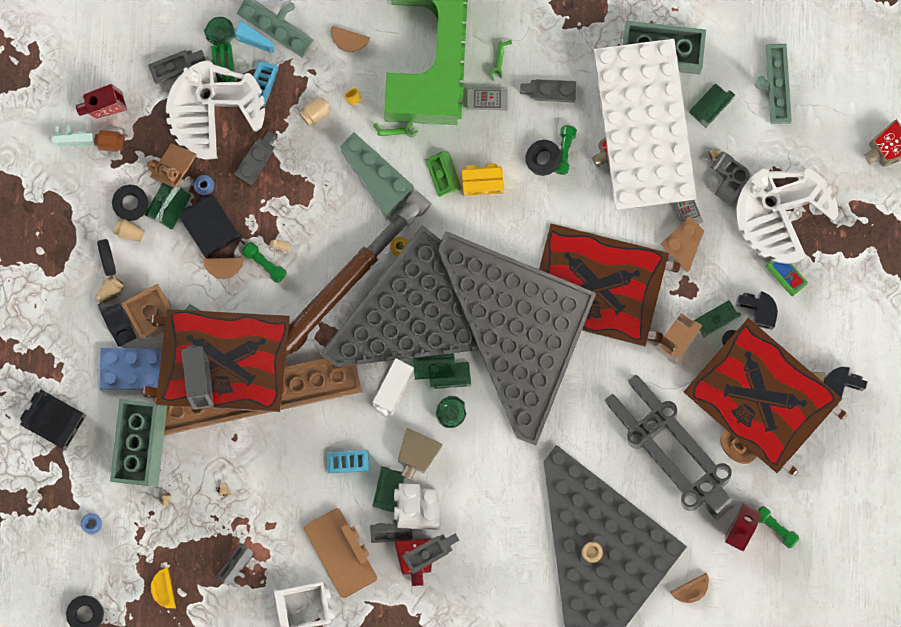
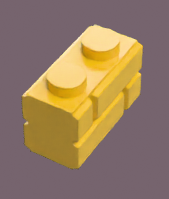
M495 163L486 164V168H478L477 165L465 166V169H462L461 172L463 196L504 193L502 166L498 167V164Z

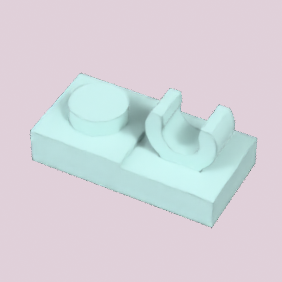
M67 126L66 133L61 134L60 127H55L57 135L52 136V144L55 147L95 146V137L90 131L82 130L78 131V134L71 135L72 130L70 126Z

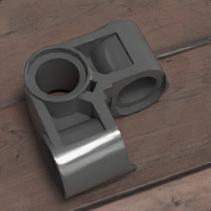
M722 151L710 168H713L725 179L715 192V195L731 206L749 180L750 173L746 167ZM735 173H743L745 180H736Z

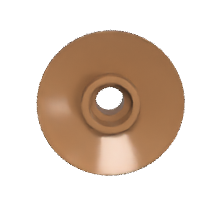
M725 430L722 433L720 439L721 446L730 459L741 464H748L755 460L757 456L729 431Z

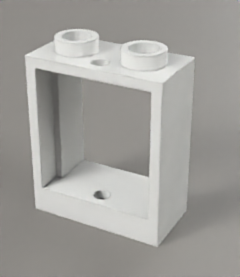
M395 358L373 401L375 412L385 417L387 414L393 415L414 374V367Z
M324 582L274 591L281 627H317L332 624L331 619H334L335 615L333 606L329 607L327 598H331L329 585L325 586ZM320 589L325 619L290 626L285 596Z

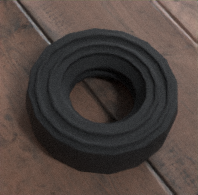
M545 139L533 143L525 155L528 168L534 174L540 176L550 175L555 172L562 160L559 147L552 141ZM548 151L550 153L549 161L542 165L538 164L537 156L539 153Z
M124 185L117 189L113 195L112 208L116 215L123 220H138L143 217L148 209V197L144 190L136 185ZM132 195L138 199V205L135 209L126 210L123 207L122 202L126 196Z
M107 239L97 241L105 275L116 274L109 241Z
M78 596L67 606L66 619L70 627H99L103 621V607L92 596ZM82 606H88L92 609L93 616L88 622H81L77 617V611Z

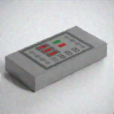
M467 89V110L508 109V89Z
M695 200L673 203L681 224L690 216L698 224L703 223Z

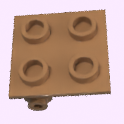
M171 143L159 162L156 160L148 161V170L152 172L150 178L176 188L197 154Z

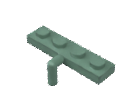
M244 0L237 12L239 16L302 58L306 55L314 39L284 20L287 13L295 9L294 3H288L281 7L276 15L256 0Z
M766 44L768 80H765L764 76H759L754 85L757 89L768 88L770 124H791L787 44Z

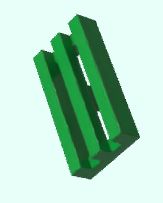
M232 45L211 46L213 64L217 65L216 52L220 51L221 67L226 68L224 51H228L229 69L234 71ZM216 73L217 83H219V76ZM222 74V81L220 82H235V77L230 76V81H227L226 75Z

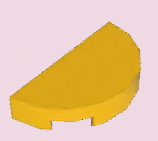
M167 567L160 570L154 576L151 583V593L159 605L165 608H176L169 569Z

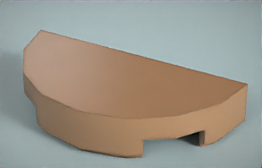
M332 26L331 35L333 42L344 52L354 53L366 47L370 41L368 36Z
M244 258L203 259L204 267L208 273L215 278L223 280L234 277L243 267Z
M707 573L670 593L675 599L684 603L699 601L708 590L709 578Z

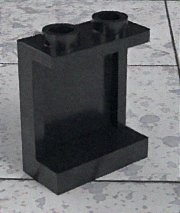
M213 194L210 196L205 195L198 200V204L193 207L191 205L181 210L179 218L205 258H210L240 239L237 230Z
M41 389L39 393L35 392L30 402L32 405L29 410H25L21 415L20 421L22 422L20 425L66 451L86 414Z

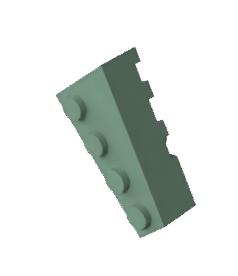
M353 132L340 146L341 152L387 220L414 191V186Z

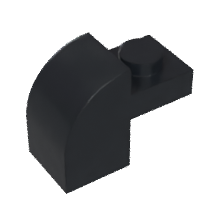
M761 291L758 294V299L750 293H743V295L737 297L735 306L755 310L753 322L757 326L769 330L775 328L778 309L776 302L769 294Z
M117 296L98 304L101 315L118 347L137 338Z
M838 367L824 377L823 383L841 398L845 387L863 391L867 386L868 381L863 380L862 376L857 374L848 375L850 367Z

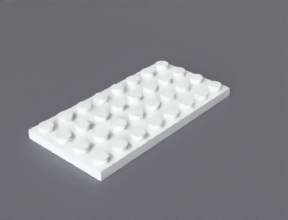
M674 39L594 49L615 210L696 200Z

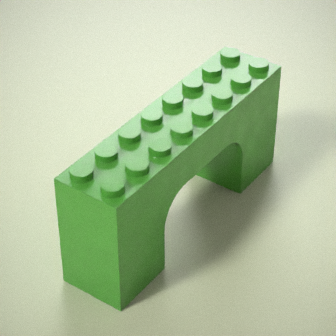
M391 0V5L419 6L432 11L438 21L436 60L429 70L420 74L386 72L385 122L457 125V119H462V102H458V100L463 99V83H459V80L464 79V63H460V61L465 60V43H461V41L466 40V24H462V22L467 20V4H463V2L467 3L468 0Z

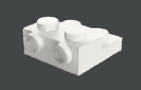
M399 483L398 489L394 490V502H397V507H394V520H397V528L439 530V490L420 489L418 484Z

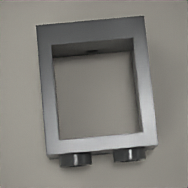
M188 346L187 349L181 350L187 399L193 409L213 407L214 400L208 357L202 346Z

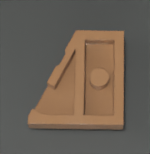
M690 216L661 243L686 272H689L704 230Z

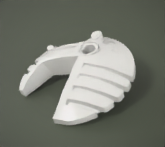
M203 61L190 68H184V72L178 77L170 90L166 113L170 116V118H167V123L173 129L169 130L172 135L177 136L178 139H175V141L180 146L187 147L189 151L196 153L198 158L205 160L218 159L215 106L240 107L254 131L262 128L265 108L261 110L260 108L265 104L263 96L259 98L262 90L250 73L240 74L214 65L211 61ZM216 73L242 79V81L217 83ZM210 90V97L204 99V93Z
M805 169L804 172L760 170L747 181L737 201L736 220L739 231H744L746 234L742 236L745 242L750 241L752 243L749 247L753 251L757 249L762 251L758 253L761 257H774L775 259L771 260L773 262L793 264L805 259L806 255L786 210L811 203L834 221L838 216V206L836 198L832 199L830 196L833 192L830 186L826 189L824 186L826 181L811 169ZM802 177V180L776 187L772 178ZM765 199H772L775 206H767Z

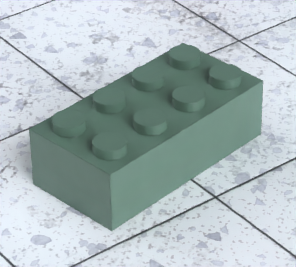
M626 21L622 45L674 39L679 72L700 75L703 68L706 29Z
M119 399L110 482L158 487L167 406L156 405L153 402Z

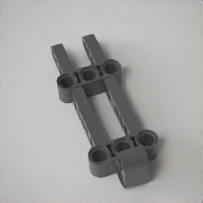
M635 374L628 380V383L652 412L638 422L614 394H611L604 400L610 410L629 430L627 434L629 446L634 449L643 447L683 493L681 505L686 511H694L705 503L708 512L716 520L720 519L734 506L733 500L723 489L731 479L732 470L730 466L725 463L716 465L676 420V404L672 401L662 403L643 380ZM665 408H671L674 413L671 416H665L662 411ZM655 421L658 426L655 429H649L647 423ZM665 428L671 432L706 473L693 485L653 440ZM633 434H640L642 440L634 442L631 440V436ZM719 470H725L728 476L721 479L716 473ZM703 483H709L712 489L709 492H705L700 486ZM687 496H693L696 499V503L688 505L684 499Z

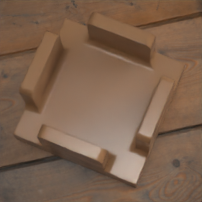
M158 284L121 303L141 340L150 335L154 337L162 333L165 326L154 327L150 321L151 316L160 315L166 317L167 309H172Z
M680 313L656 349L668 357L670 362L675 364L702 325L697 321L693 322Z

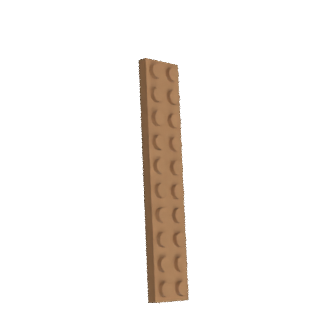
M325 358L286 366L281 410L362 393L357 366L335 367ZM167 406L164 436L271 412Z

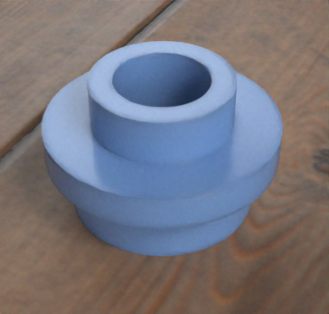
M201 175L196 178L194 189L200 195H209L214 189V182L211 177ZM202 182L208 183L206 188H201L200 184Z
M89 513L82 518L81 527L84 532L95 534L101 529L102 520L97 514ZM90 520L95 521V526L92 528L88 526Z

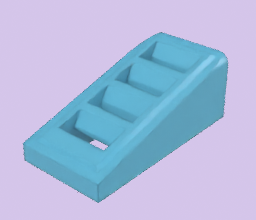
M240 21L235 33L237 41L270 53L275 52L274 43L246 23Z
M259 61L253 77L260 87L265 88L264 90L261 89L262 93L259 95V98L261 96L264 97L265 104L262 107H265L279 67ZM261 70L270 72L271 75L261 73ZM259 78L268 80V82L259 80Z
M368 450L327 453L328 474L369 472ZM346 456V468H342V457ZM350 456H354V467L350 468ZM358 456H362V467H358ZM333 457H337L338 468L334 469Z

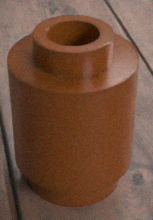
M100 130L99 134H95L94 145L98 146V150L118 152L119 150H124L125 135L117 131Z

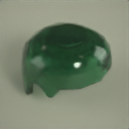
M214 17L204 29L205 39L217 47L229 44L235 34L233 23L225 17Z
M448 396L442 399L435 411L438 423L445 428L460 426L467 415L465 402L457 396Z

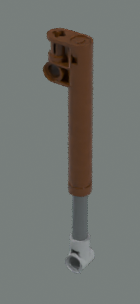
M417 190L405 201V206L396 213L397 217L367 248L362 247L358 254L340 270L289 324L286 357L294 351H298L304 345L312 329L368 272L371 266L378 261L377 256L405 226H410L417 216L421 217L429 209L432 203Z

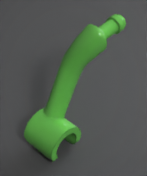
M512 40L500 41L498 44L496 65L490 73L492 81H494L493 73H499L500 78H502L503 46L511 45Z
M377 123L373 125L378 132V136L407 134L409 137H415L418 133V130L414 133L408 131L409 128L413 127L414 124L412 123L408 124L406 128L382 131Z

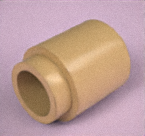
M316 97L302 108L303 111L299 114L307 125L310 126L311 124H316L330 113L328 110L330 105L323 97L321 99Z

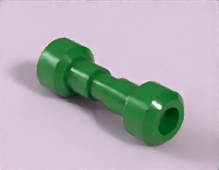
M564 125L561 127L562 160L554 172L556 174L566 175L569 171L570 165L567 162L571 142L576 138L577 129L573 126Z
M249 242L243 248L242 255L247 259H253L257 264L263 266L264 270L270 274V279L275 283H280L284 279L287 271L283 267L276 266L264 258V255L259 252L257 245Z
M761 506L758 509L761 512L759 523H764L769 528H772L783 539L782 543L788 549L793 548L800 539L799 535L794 531L789 532L784 526L777 523V520L771 516V511L765 506Z

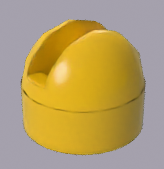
M352 88L344 94V98L349 105L356 106L355 103L361 102V93L357 88Z

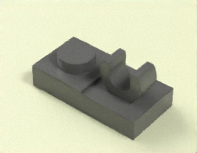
M394 519L393 524L377 523L370 525L371 543L412 540V529L397 528V520Z
M240 543L216 577L228 586L231 584L234 587H238V584L234 582V578L236 576L245 577L240 570L250 562L254 552Z

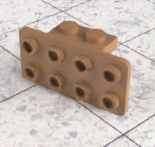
M336 508L304 526L306 535L342 598H347L377 580V575L367 559V556L370 555L364 544L359 545L357 538L360 536L354 526L350 528L340 509Z

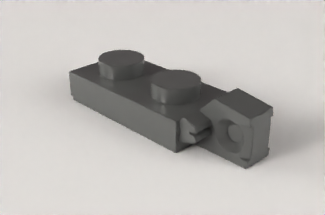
M184 50L153 62L148 66L157 85L180 76L184 72V68H190L206 59L202 50L194 53L191 50Z
M531 80V83H521L520 94H528L530 99H535V101L574 103L576 99V81Z
M268 131L263 140L259 138L257 142L255 141L234 176L252 187L273 155L275 147L272 144L276 139V135Z
M456 533L447 538L444 534L438 535L402 557L411 573L414 574L448 555L452 551L451 545L458 542L459 538Z

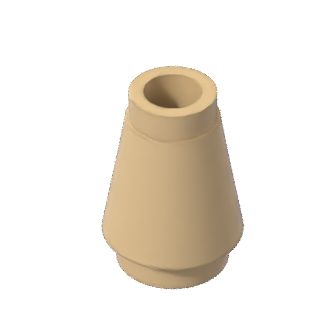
M118 219L113 234L117 235V238L141 242L145 230H142L126 219Z
M111 275L110 278L107 277L95 298L101 303L123 291L124 283L115 275Z

